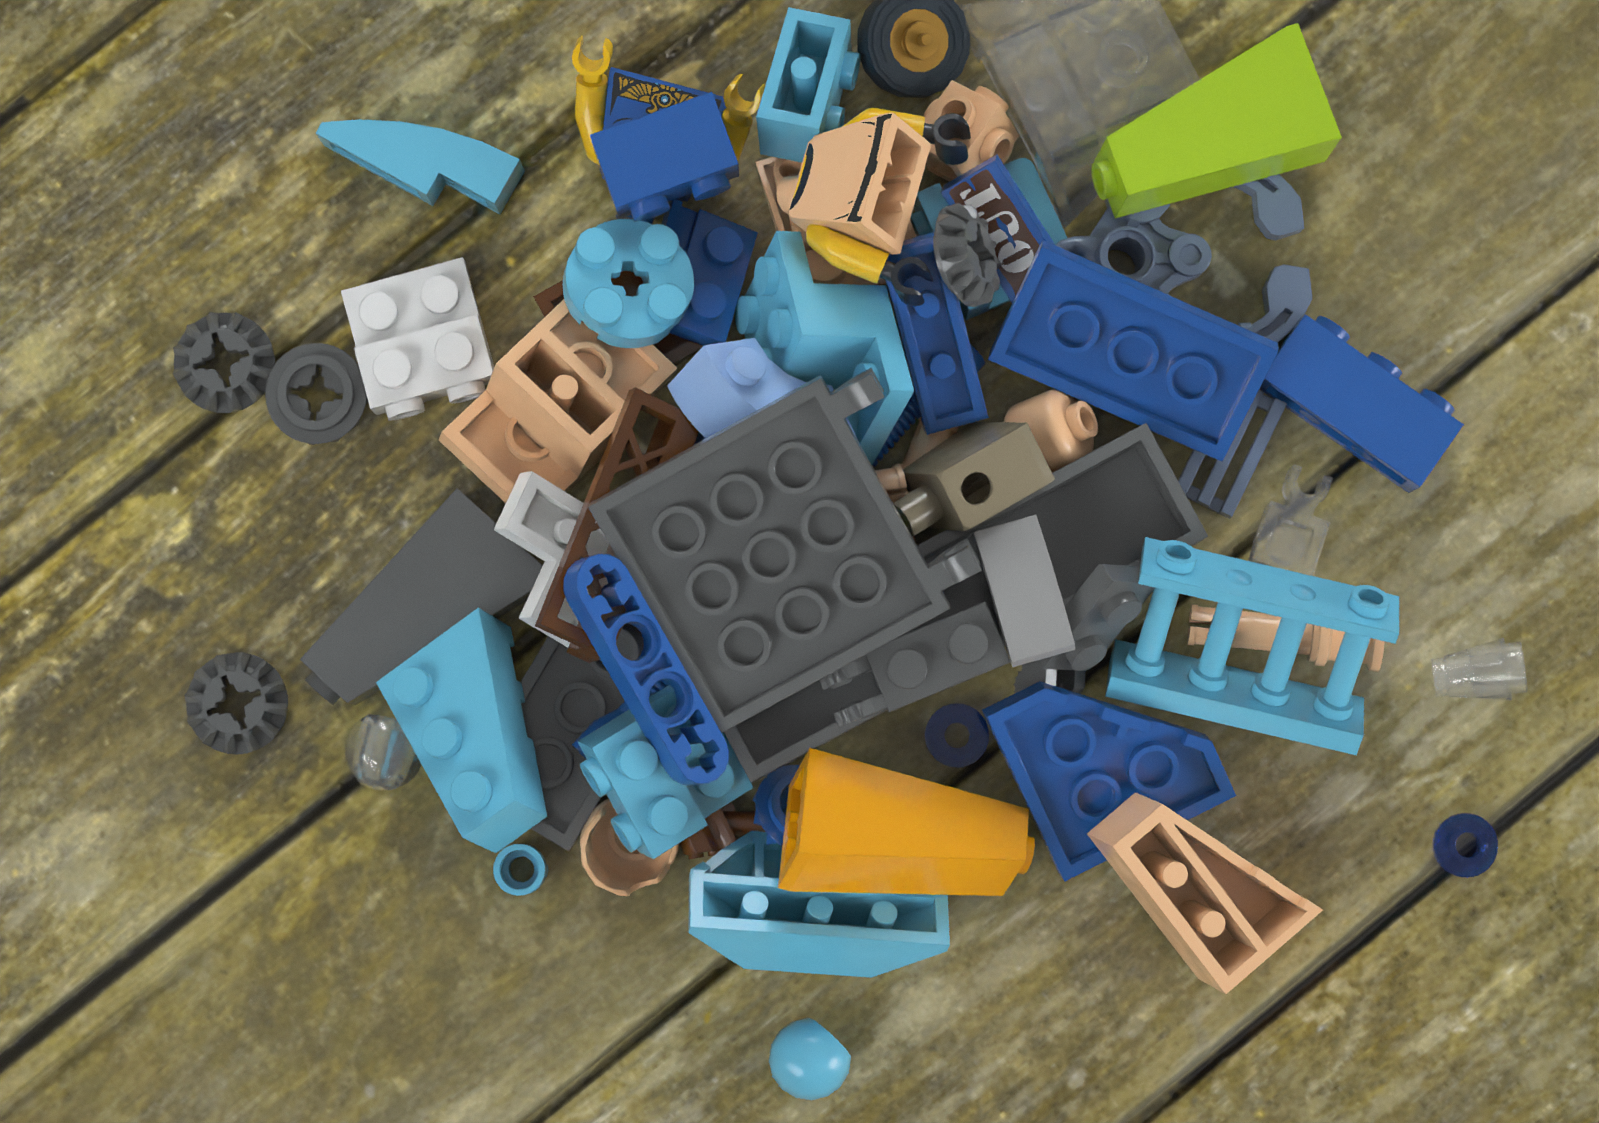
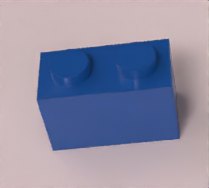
M712 92L590 135L593 149L619 219L632 215L634 222L652 219L669 211L670 205L668 202L691 193H693L695 200H703L719 195L731 188L730 179L739 177V164Z

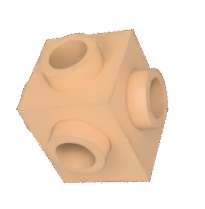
M951 80L941 96L927 107L923 116H925V123L934 125L935 121L945 114L955 113L961 115L969 125L971 138L968 140L952 138L950 140H958L967 146L968 159L958 165L945 164L938 158L935 144H931L925 165L926 168L950 182L998 154L1004 164L1012 153L1015 141L1020 136L1006 114L1009 109L1007 103L986 87L978 86L973 91Z

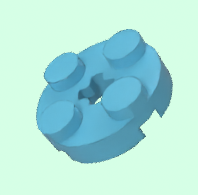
M617 219L604 222L581 233L565 267L562 284L563 295L571 316L579 325L583 321L589 329L598 333L597 339L615 347L640 348L662 340L683 318L692 299L694 274L686 252L680 247L678 237L671 228L662 224L652 225L641 220L634 222L633 219ZM621 271L634 272L635 276L641 277L644 284L639 285L636 296H626L624 287L613 285L611 278L619 277Z

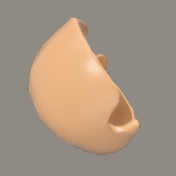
M607 799L593 809L581 830V862L596 886L618 896H630L632 892L640 888L658 884L670 870V865L676 859L679 844L655 859L638 852L637 849L632 853L629 852L612 827L611 819L617 816V813L610 800Z

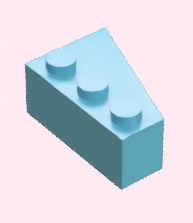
M478 607L376 683L462 838L497 853L545 819L547 811L533 740L527 737L521 703L525 702L522 683L516 680L510 647L515 646L511 627Z

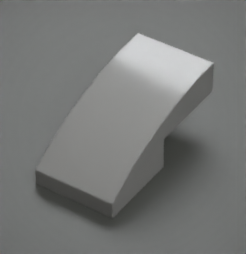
M1037 515L974 532L975 545L993 598L994 612L1012 667L1075 650L1067 613Z

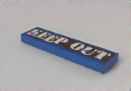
M998 154L943 185L940 193L948 205L960 203L961 205L971 204L977 210L979 218H984L987 221L988 233L991 240L996 242L994 247L996 257L1001 262L1000 268L996 270L1000 279V285L1013 303L1041 241L1044 240L1053 245L1055 244Z

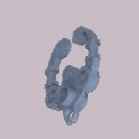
M1279 174L1234 186V188L1252 197L1254 223L1266 239L1276 241L1298 234L1304 229L1301 198ZM1105 199L1104 202L1107 209L1090 236H1074L1060 240L1055 244L1060 248L1113 271L1115 270L1109 263L1108 251H1123L1132 258L1135 265V273L1124 276L1167 295L1173 288L1198 278L1208 268L1212 258L1210 246L1205 239L1196 234H1188L1169 228L1160 221L1159 218L1168 209L1170 204L1115 219L1109 201ZM1283 264L1271 270L1262 288L1265 315L1253 324L1250 322L1239 323L1238 326L1272 341H1280L1297 325L1312 301L1309 269Z

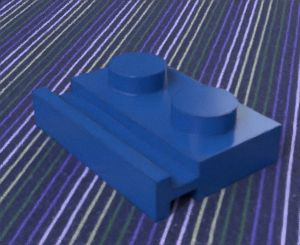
M674 199L669 204L670 210L664 213L661 224L671 228L676 233L680 247L686 252L694 274V291L683 318L670 330V333L702 346L726 342L758 232L702 209L695 212L683 207L682 201Z

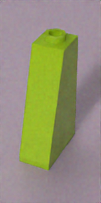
M1299 24L1284 27L1106 137L1092 164L1091 172L1098 196L1102 200L1108 199L1115 219L1315 165L1327 160L1342 137Z

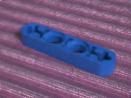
M596 554L575 561L568 568L564 577L563 591L566 600L646 739L656 750L664 770L672 780L682 785L708 784L717 780L725 772L729 761V749L725 738L628 569L619 559L610 554ZM603 573L608 583L602 587V595L591 597L586 587L592 583V575ZM624 605L626 613L617 614L603 622L602 614L613 612L611 607ZM624 624H631L637 627L644 640L642 653L634 661L624 658L616 645L617 633ZM658 680L669 683L676 695V706L668 717L657 715L649 702L650 690ZM688 719L690 720V726L679 728L682 734L669 735L667 733L668 728L679 726ZM701 743L705 750V753L699 757L701 766L689 767L685 758L692 752L690 745Z

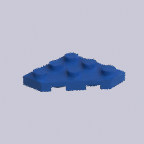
M1041 681L982 709L1054 865L1064 882L1107 861L1087 833L1135 792L1162 803L1186 820L1236 796L1212 741L1204 733Z

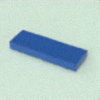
M934 232L904 240L901 253L889 254L887 259L897 263L903 258L915 257L927 265L933 277V282L925 280L921 276H913L904 283V287L913 288L922 294L925 301L924 304L908 306L903 303L898 297L893 284L886 281L923 429L927 435L989 418L959 299L943 281L936 263L933 247Z

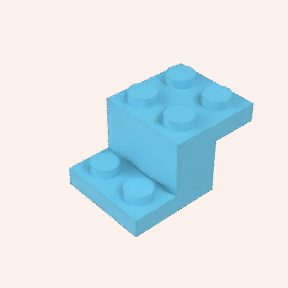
M776 231L764 257H759L756 262L754 278L745 296H740L735 310L737 330L740 334H745V339L755 338L771 361L788 375L804 382H809L821 375L826 385H832L833 389L836 390L851 378L872 368L884 389L883 394L885 397L847 417L859 444L872 465L914 392L886 285L813 283L801 232Z

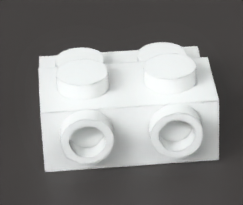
M463 257L341 291L356 346L354 350L369 406L376 415L387 413L388 420L404 419L424 412L423 402L448 395L450 403H461L478 398L486 390L485 385L489 383L494 370V364L467 265Z

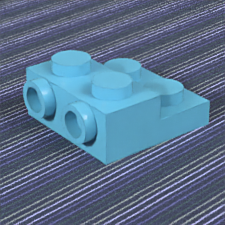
M670 685L649 697L651 708L657 715L668 717L674 711L676 695ZM630 709L577 741L587 760L580 763L582 773L599 797L605 794L608 796L617 813V816L611 819L612 827L629 852L632 853L637 849L638 852L655 859L706 827L708 824L704 818L754 788L724 732L722 735L729 749V761L725 772L717 780L700 785H682L672 780L664 770L656 750L649 744ZM688 719L679 726L668 728L667 733L669 735L682 734L679 728L690 726V720ZM701 743L690 745L692 752L685 758L689 767L701 766L699 757L705 753L704 747Z

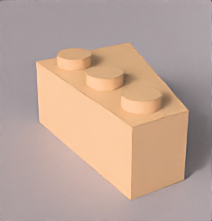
M1136 792L1087 833L1195 976L1224 994L1230 992L1323 911V909L1275 880L1276 878L1231 851L1226 845L1162 803Z

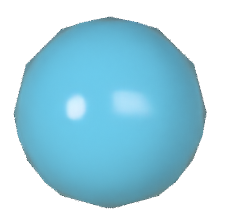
M811 1018L792 1021L781 1029L771 1044L769 1055L772 1077L781 1089L795 1098L806 1100L827 1097L840 1088L849 1074L851 1055L830 1032Z

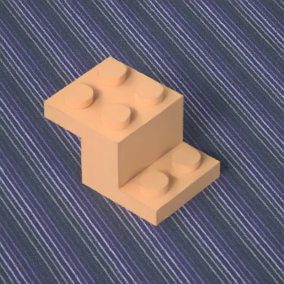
M563 299L496 363L486 390L441 432L439 441L504 503L507 502L519 474L533 471L567 493L602 459L629 390L636 387L654 396L673 377L677 367L653 344L640 348H620L608 345L597 339L598 333L589 329L583 321L579 325L571 316Z

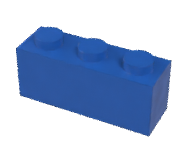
M1305 314L1279 347V351L1260 390L1273 399L1277 398L1287 403L1286 408L1406 492L1411 493L1420 488L1464 425L1451 416L1455 408L1435 392L1423 389L1419 394L1399 380L1402 371L1385 357L1371 352L1366 357L1346 343L1350 335L1332 320L1324 316H1318L1316 320H1313Z

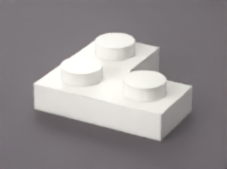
M533 471L520 473L495 525L494 531L545 561L519 619L568 647L570 642L535 627V624L584 503ZM601 529L590 534L586 544L589 556L605 554L609 543ZM565 597L558 618L577 626L578 619Z

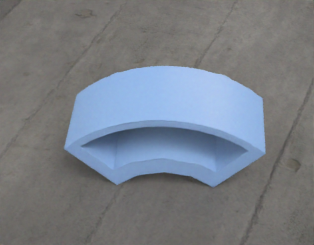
M755 338L703 345L667 387L687 419L705 438H708L807 382L788 375L768 358ZM827 385L830 392L834 391L832 385ZM846 417L845 419H846V421L848 422L850 428L852 429V427H851V425H850V422H849L848 418Z

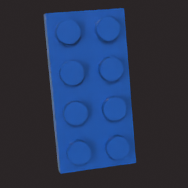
M1042 240L990 349L988 360L1139 426L1147 423L1151 431L1223 462L1279 349L1278 343Z

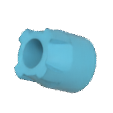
M513 844L504 848L497 855L493 866V874L498 886L503 891L516 896L527 895L536 891L543 884L549 871L548 864H546L542 853L528 844ZM518 857H526L534 865L533 876L526 882L514 879L510 871L512 862Z

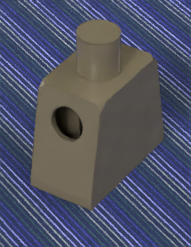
M972 422L903 469L907 484L906 488L909 493L893 504L912 537L928 527L931 529L965 531L1054 481L1055 478L1028 423Z

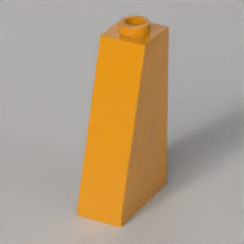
M809 748L789 784L778 888L792 892L1003 896L1018 873L1024 875L1028 871L1033 859L1035 839L1028 836L1029 809Z

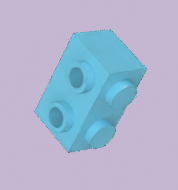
M788 7L756 116L760 154L802 163L808 142L815 135L840 128L844 125L845 108L840 107L839 103L843 89L854 90L861 60L860 53L852 52L850 19Z

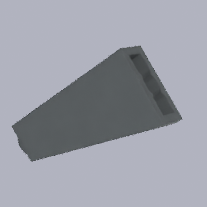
M456 488L301 657L300 660L312 670L305 678V681L332 705L340 697L349 704L357 705L380 691L376 683L378 680L478 607L498 619L526 602L543 565L524 548L494 531L496 523Z

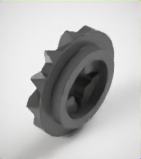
M955 203L942 208L938 214L933 236L935 259L941 277L950 291L965 305L976 307L992 302L994 292L999 290L1000 279L996 270L1000 268L1001 262L996 257L994 249L996 242L991 240L987 221L984 218H979L977 210L971 204L961 205L960 203Z
M209 312L206 317L187 325L180 341L173 347V375L184 395L197 406L216 413L237 412L258 401L265 393L268 376L271 375L270 372L275 365L274 350L266 333L255 322L236 312ZM218 337L229 353L249 354L247 357L240 358V362L231 365V376H229L231 387H227L226 381L222 379L218 371L214 369L206 370L205 368L198 369L199 366L206 365V361L215 358L214 347H217L215 338Z
M311 343L290 350L276 362L266 383V405L276 426L287 436L309 445L337 442L351 429L359 425L368 398L359 365L350 355L329 344ZM319 368H322L321 376L324 378L325 387L330 391H334L337 395H342L343 399L323 402L320 412H317L316 421H313L314 414L311 412L310 402L296 394H291V390L302 391V388H312L315 378H318Z
M244 652L216 655L212 660L195 671L189 689L184 695L188 715L187 722L203 744L227 754L250 753L267 745L281 730L288 711V694L280 674L264 659ZM226 678L240 693L261 692L260 696L252 698L253 702L248 703L244 707L246 729L243 728L242 723L237 721L232 713H215L212 715L211 710L219 708V704L227 699L225 691L228 688L225 682Z

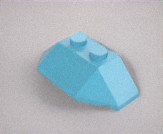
M750 831L720 850L707 862H701L693 867L689 873L688 933L743 969L872 978L947 952L950 946L948 895L792 892L779 889L778 881L782 847L777 843L767 845L766 832Z

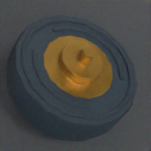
M874 0L866 8L858 27L857 52L861 54V63L864 71L879 88L898 97L926 98L945 90L951 80L954 81L962 73L970 54V30L963 10L954 0Z

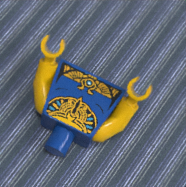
M583 36L579 37L576 41L572 54V63L580 74L576 77L575 120L587 157L598 165L599 162L590 138L591 134L708 93L614 67L610 68L609 76L607 77L604 72L609 67L612 57V42L605 38L603 58L591 60L582 52ZM743 74L737 75L724 91V97L713 94L737 161L741 157L753 123L751 115L759 109L765 89V84H762L756 93L755 100L752 102L741 98L738 93V84L742 80ZM692 193L677 198V200L688 202ZM629 215L621 219H633V217ZM655 217L645 220V222L653 225Z

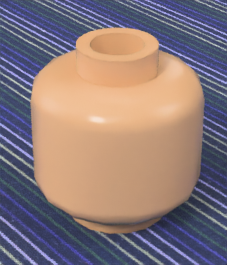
M1054 388L1011 406L1004 418V422L1028 423L1052 473L1091 453L1094 449V437L1098 432V423L1092 408L1086 402L1079 401L1077 398Z

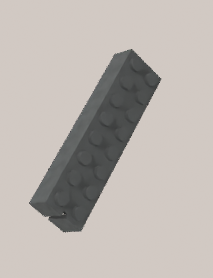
M1147 423L1053 472L1054 481L975 527L965 531L945 530L917 545L928 564L949 548L968 539L980 561L975 545L974 532L1037 515L1063 603L1066 606L1098 564L1140 566L1145 537L1161 541L1177 540L1193 547L1207 538L1208 535ZM981 561L979 565L982 571L943 590L950 604L949 610L905 634L986 602L1003 645L1006 647L994 612L993 598ZM872 671L853 678L852 682L836 689L827 688L823 690L820 680L724 731L750 782L754 783L806 755L809 748L817 749L888 710L884 709L848 725L838 727L834 714L839 712L841 707L857 700L865 701L881 694Z

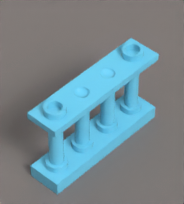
M1145 537L1138 584L1154 587L1155 589L1151 596L1138 643L1133 644L1115 639L1109 661L1105 697L1357 755L1364 736V697L1351 694L1370 639L1373 638L1396 644L1399 636V596L1385 593L1381 589L1370 585L1353 586L1195 549L1187 543L1177 540L1161 541ZM1179 594L1218 602L1201 658L1198 659L1163 651ZM1243 608L1281 617L1263 673L1226 665ZM1307 623L1345 632L1327 686L1324 688L1288 680Z

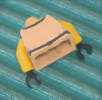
M868 108L842 127L817 134L808 142L799 175L784 177L777 186L778 204L784 213L789 214L790 220L806 232L808 245L831 265L875 284L878 283L880 278L893 284L898 297L903 303L908 306H920L925 302L922 294L913 288L904 287V283L913 276H921L925 280L933 282V277L927 265L915 257L903 258L897 263L887 259L889 254L901 253L931 144H935L936 154L945 164H962L968 159L967 146L963 142L950 139H970L969 125L961 115L955 113L939 117L933 125L925 123V116L879 108Z

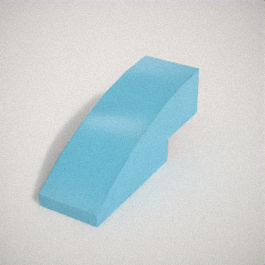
M358 119L322 122L316 131V135L325 147L434 206L444 186L447 185L500 215L525 172L520 159L482 141L435 127L402 121Z

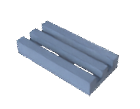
M1260 390L1251 404L1223 462L1216 460L1203 489L1200 490L1191 485L1206 455L1199 451L1192 450L1178 479L1189 500L1228 519L1233 516L1287 403L1277 398L1272 399L1263 395L1264 392ZM1256 408H1259L1267 413L1223 501L1214 495Z

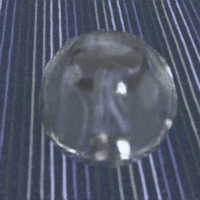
M368 714L353 725L345 739V760L350 773L360 784L373 790L400 788L414 779L422 766L397 719Z

